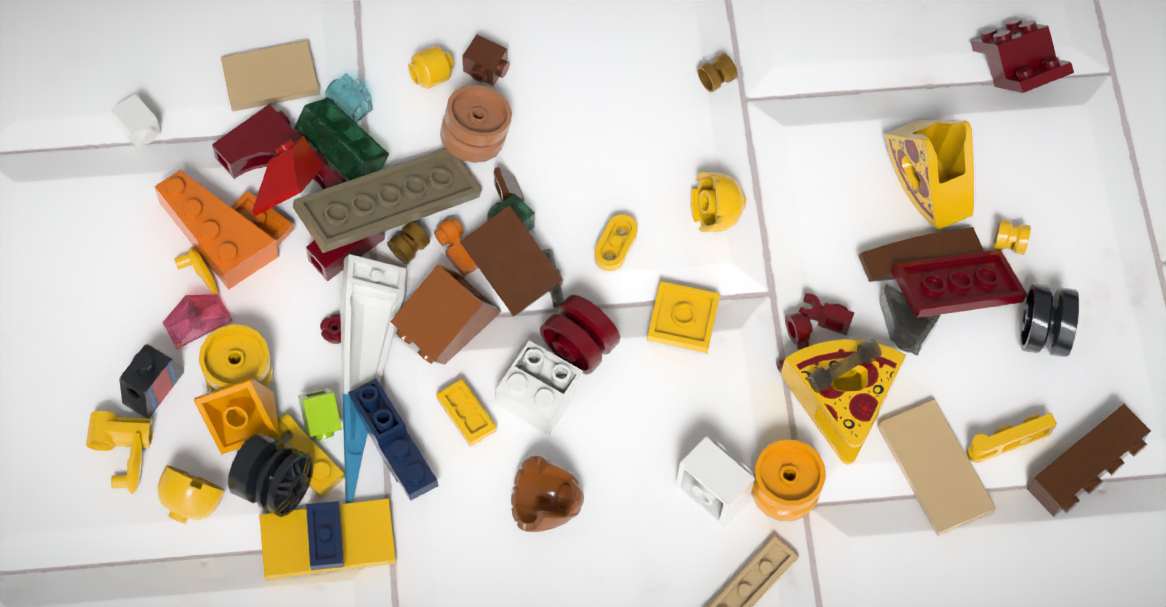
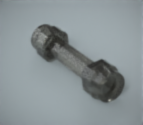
M873 339L859 344L857 351L826 370L820 367L813 371L807 377L811 388L816 393L831 387L832 380L863 362L868 365L875 361L876 358L882 355L881 349Z

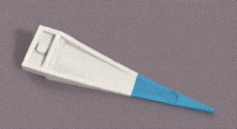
M351 254L344 259L343 281L340 288L346 504L351 503L354 498L368 434L348 392L375 378L380 384L395 326L390 321L401 309L405 295L406 268Z

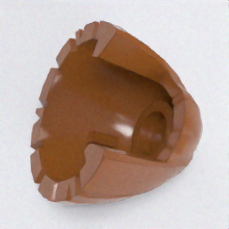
M531 456L530 459L527 458L522 463V469L518 470L514 480L515 486L512 488L515 492L511 495V505L514 506L511 509L514 521L518 522L517 526L519 529L525 532H542L566 524L579 514L584 503V493L578 480L568 470L556 462L541 456Z

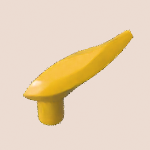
M190 247L188 253L174 258L178 270L193 265L196 274L202 278L208 289L215 296L219 294L213 276L197 249Z
M135 432L132 441L130 457L127 461V475L111 476L112 489L128 488L129 492L133 494L138 488L142 466L140 432Z

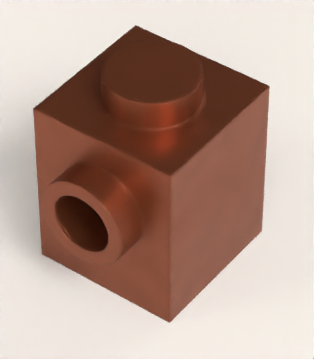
M476 34L462 55L463 72L471 75L474 80L480 83L485 82L494 86L499 77L503 78L509 69L508 49Z

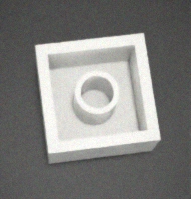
M705 437L680 462L676 487L724 528L749 502L755 478L745 464L737 463L728 456V451L722 444L717 441L712 442L708 437Z

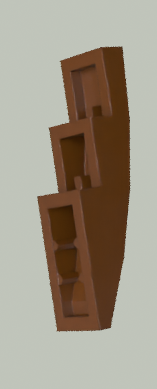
M974 227L901 240L861 252L858 257L868 281L874 282L895 279L891 273L895 263L983 252L984 249Z

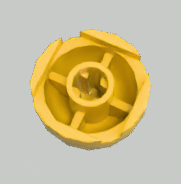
M719 172L700 173L695 179L700 180L698 188H692L690 206L694 222L700 220L702 228L698 229L701 232L726 231L737 224L746 207L745 194L739 183L728 174Z
M166 465L160 476L157 491L161 504L170 510L168 517L186 524L188 519L201 520L210 516L220 504L225 490L206 479L197 478L188 474L189 472Z

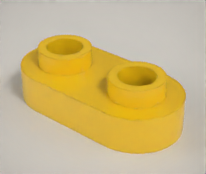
M619 214L612 217L608 222L594 251V261L600 269L615 271L623 265L637 238L638 225L631 216ZM625 231L627 235L620 236L617 232ZM607 255H611L614 257V259L606 260L604 257Z

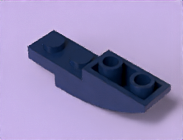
M375 378L348 392L378 452L409 500L411 501L438 487L437 478L408 434L405 423L378 380Z

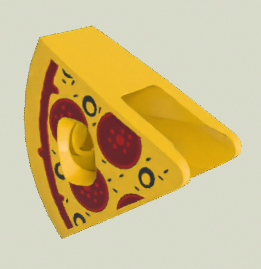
M918 120L884 134L892 165L903 190L919 213L932 226L940 230L973 216L972 128L968 121Z
M842 339L826 341L803 348L786 357L781 376L842 463L850 465L855 462L901 370L906 354L894 348L864 340Z

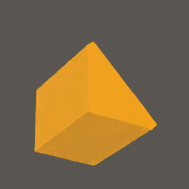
M253 378L195 397L193 400L221 455L240 449L244 442L253 434L262 432L272 438L279 435L274 392Z

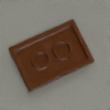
M510 205L460 241L513 317L564 281Z

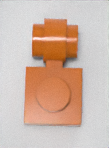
M455 218L452 220L446 219L437 225L434 235L443 247L447 244L450 246V248L445 250L446 257L464 278L478 269V267L460 243L461 235L464 234L461 224Z

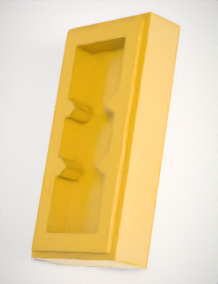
M463 378L436 393V399L470 447L497 431V426Z

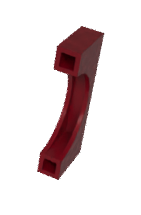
M268 104L214 142L212 147L215 159L235 179L248 171L267 167L269 160L277 153L275 148L289 138L295 141L303 136L308 143L309 141L300 130L296 132L290 126L291 123L284 112L281 110L277 112ZM316 150L315 154L324 167L313 180L321 189L324 190L346 182L339 171L335 170L333 172L327 166L328 162L324 155ZM384 232L325 253L321 251L315 240H313L306 246L308 261L328 282L343 271L344 259L349 254L362 257L385 240Z

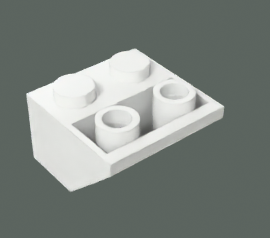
M529 340L495 389L496 405L550 435L566 411L583 374V370Z

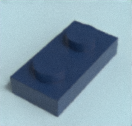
M339 501L306 504L311 571L344 567Z

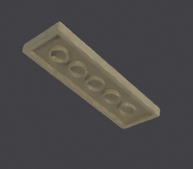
M445 148L294 199L293 209L321 251L325 253L480 197L482 189L461 160L450 154Z

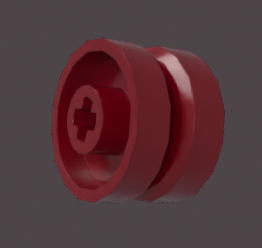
M572 294L568 296L558 307V315H551L540 326V335L548 348L556 356L583 370V374L586 375L591 374L600 365L602 354H609L620 343V334L611 319L591 301L578 295Z

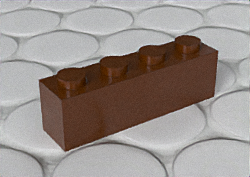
M1123 404L1037 474L1027 490L1053 517L1062 510L1068 513L1080 502L1078 497L1086 491L1088 494H1091L1103 483L1100 478L1107 472L1112 476L1125 465L1123 461L1125 457L1129 454L1135 457L1148 445L1145 439L1151 430Z

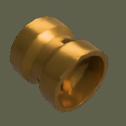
M726 53L716 56L712 63L706 62L697 68L699 80L705 89L711 93L719 89L723 82L729 83L738 77L736 66Z
M409 222L402 228V233L399 236L394 235L387 242V246L397 259L404 264H409L415 258V253L418 250H423L430 244V239L421 227L414 222Z

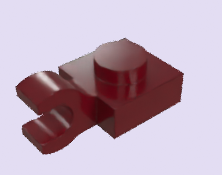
M805 293L803 302L810 304L813 308L805 309L800 307L799 311L803 316H808L809 319L818 321L817 326L847 336L855 312L849 311L840 304L825 302L823 306L817 296Z

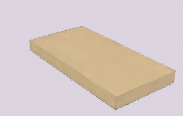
M935 399L879 422L877 427L937 536L995 510L994 503Z

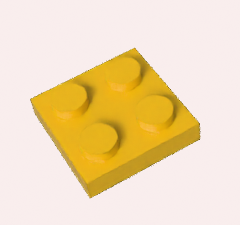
M660 281L647 341L708 354L720 293Z

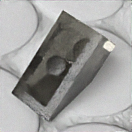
M886 284L879 303L890 340L900 350L907 353L911 352L918 356L935 330L941 315L916 318L904 294Z

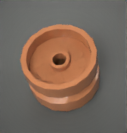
M469 85L455 90L448 99L441 124L440 138L443 146L450 154L468 162H486L496 157L503 148L506 133L511 123L512 111L509 102L499 92L490 87Z

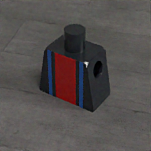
M149 344L144 345L120 376L122 404L149 419L183 375L184 371L169 356Z

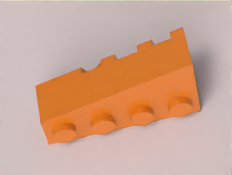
M181 170L154 186L161 206L195 249L199 251L203 259L228 290L279 257L274 238Z

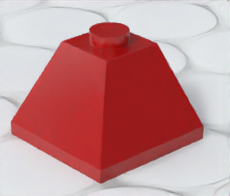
M304 136L295 141L289 138L275 148L277 153L268 162L252 209V213L255 216L301 193L324 167Z

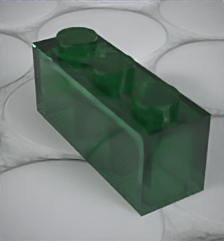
M329 97L304 105L295 125V129L297 131L300 130L308 141L349 180L382 170L389 155L381 145Z

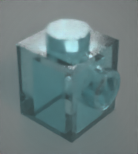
M347 73L341 78L333 80L325 90L327 107L351 128L373 110L372 97L365 84L359 79L354 80Z

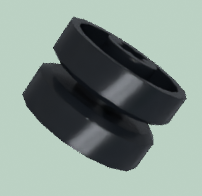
M1032 283L1027 292L1028 295L1023 309L1020 334L1021 349L1026 352L1039 353L1046 344L1050 355L1067 357L1072 350L1078 325L1079 293L1077 289L1060 287L1053 296L1049 285Z

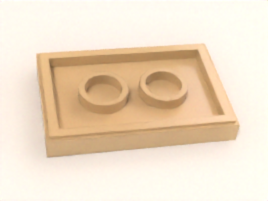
M308 40L220 57L232 112L319 95Z

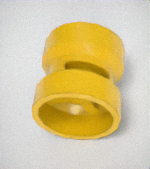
M1000 219L993 248L1001 249L1002 251L1006 248L1012 249L1014 253L1024 255L1029 242L1031 226L1025 224L1015 226L1008 220Z

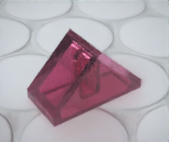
M218 294L185 295L162 324L176 349H179L233 320Z

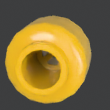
M431 46L416 52L411 57V63L408 64L409 74L413 82L426 89L448 81L451 78V69L454 68V61L450 53L444 52L438 46Z

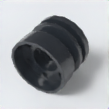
M262 432L256 433L247 439L238 450L229 471L228 487L230 493L251 503L257 502L259 507L267 511L269 510V512L279 517L290 514L304 498L312 479L314 463L310 455L298 451L291 446L285 447L284 443Z

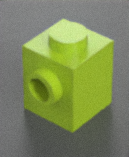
M326 388L298 395L305 432L310 437L315 436L316 440L327 439L334 436V431L342 430L335 394L331 389Z

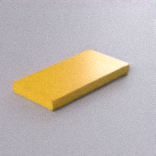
M389 498L340 504L344 567L311 571L306 509L293 510L290 514L283 517L273 513L260 514L265 580L396 563Z

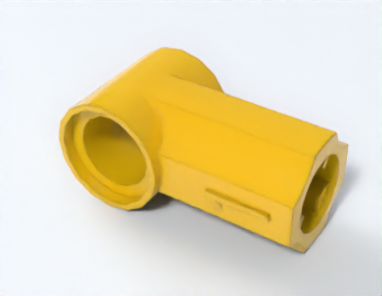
M94 411L90 413L86 446L97 451H110L115 446L131 447L135 432H140L142 448H150L153 439L152 419L119 417L115 413L108 411Z

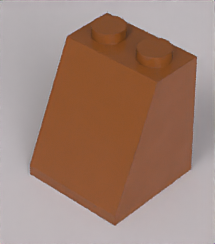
M437 264L390 322L398 328L395 333L408 344L413 342L420 348L417 353L430 364L437 362L445 365L493 321L501 310L458 272Z

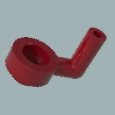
M800 311L786 315L785 325L791 341L797 345L798 350L809 347L808 340L810 333L813 332L809 317L803 316ZM785 358L776 361V366L780 373Z

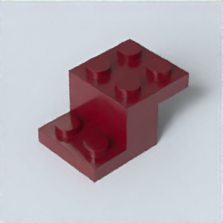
M1021 18L1010 20L1005 23L1006 27L999 30L996 28L980 32V37L970 40L974 52L987 54L994 85L997 88L1025 93L1074 73L1072 62L1060 60L1059 57H1056L1049 26L1037 24L1036 21L1024 22Z

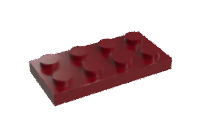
M1001 249L895 263L891 270L916 318L1023 303L1028 295Z

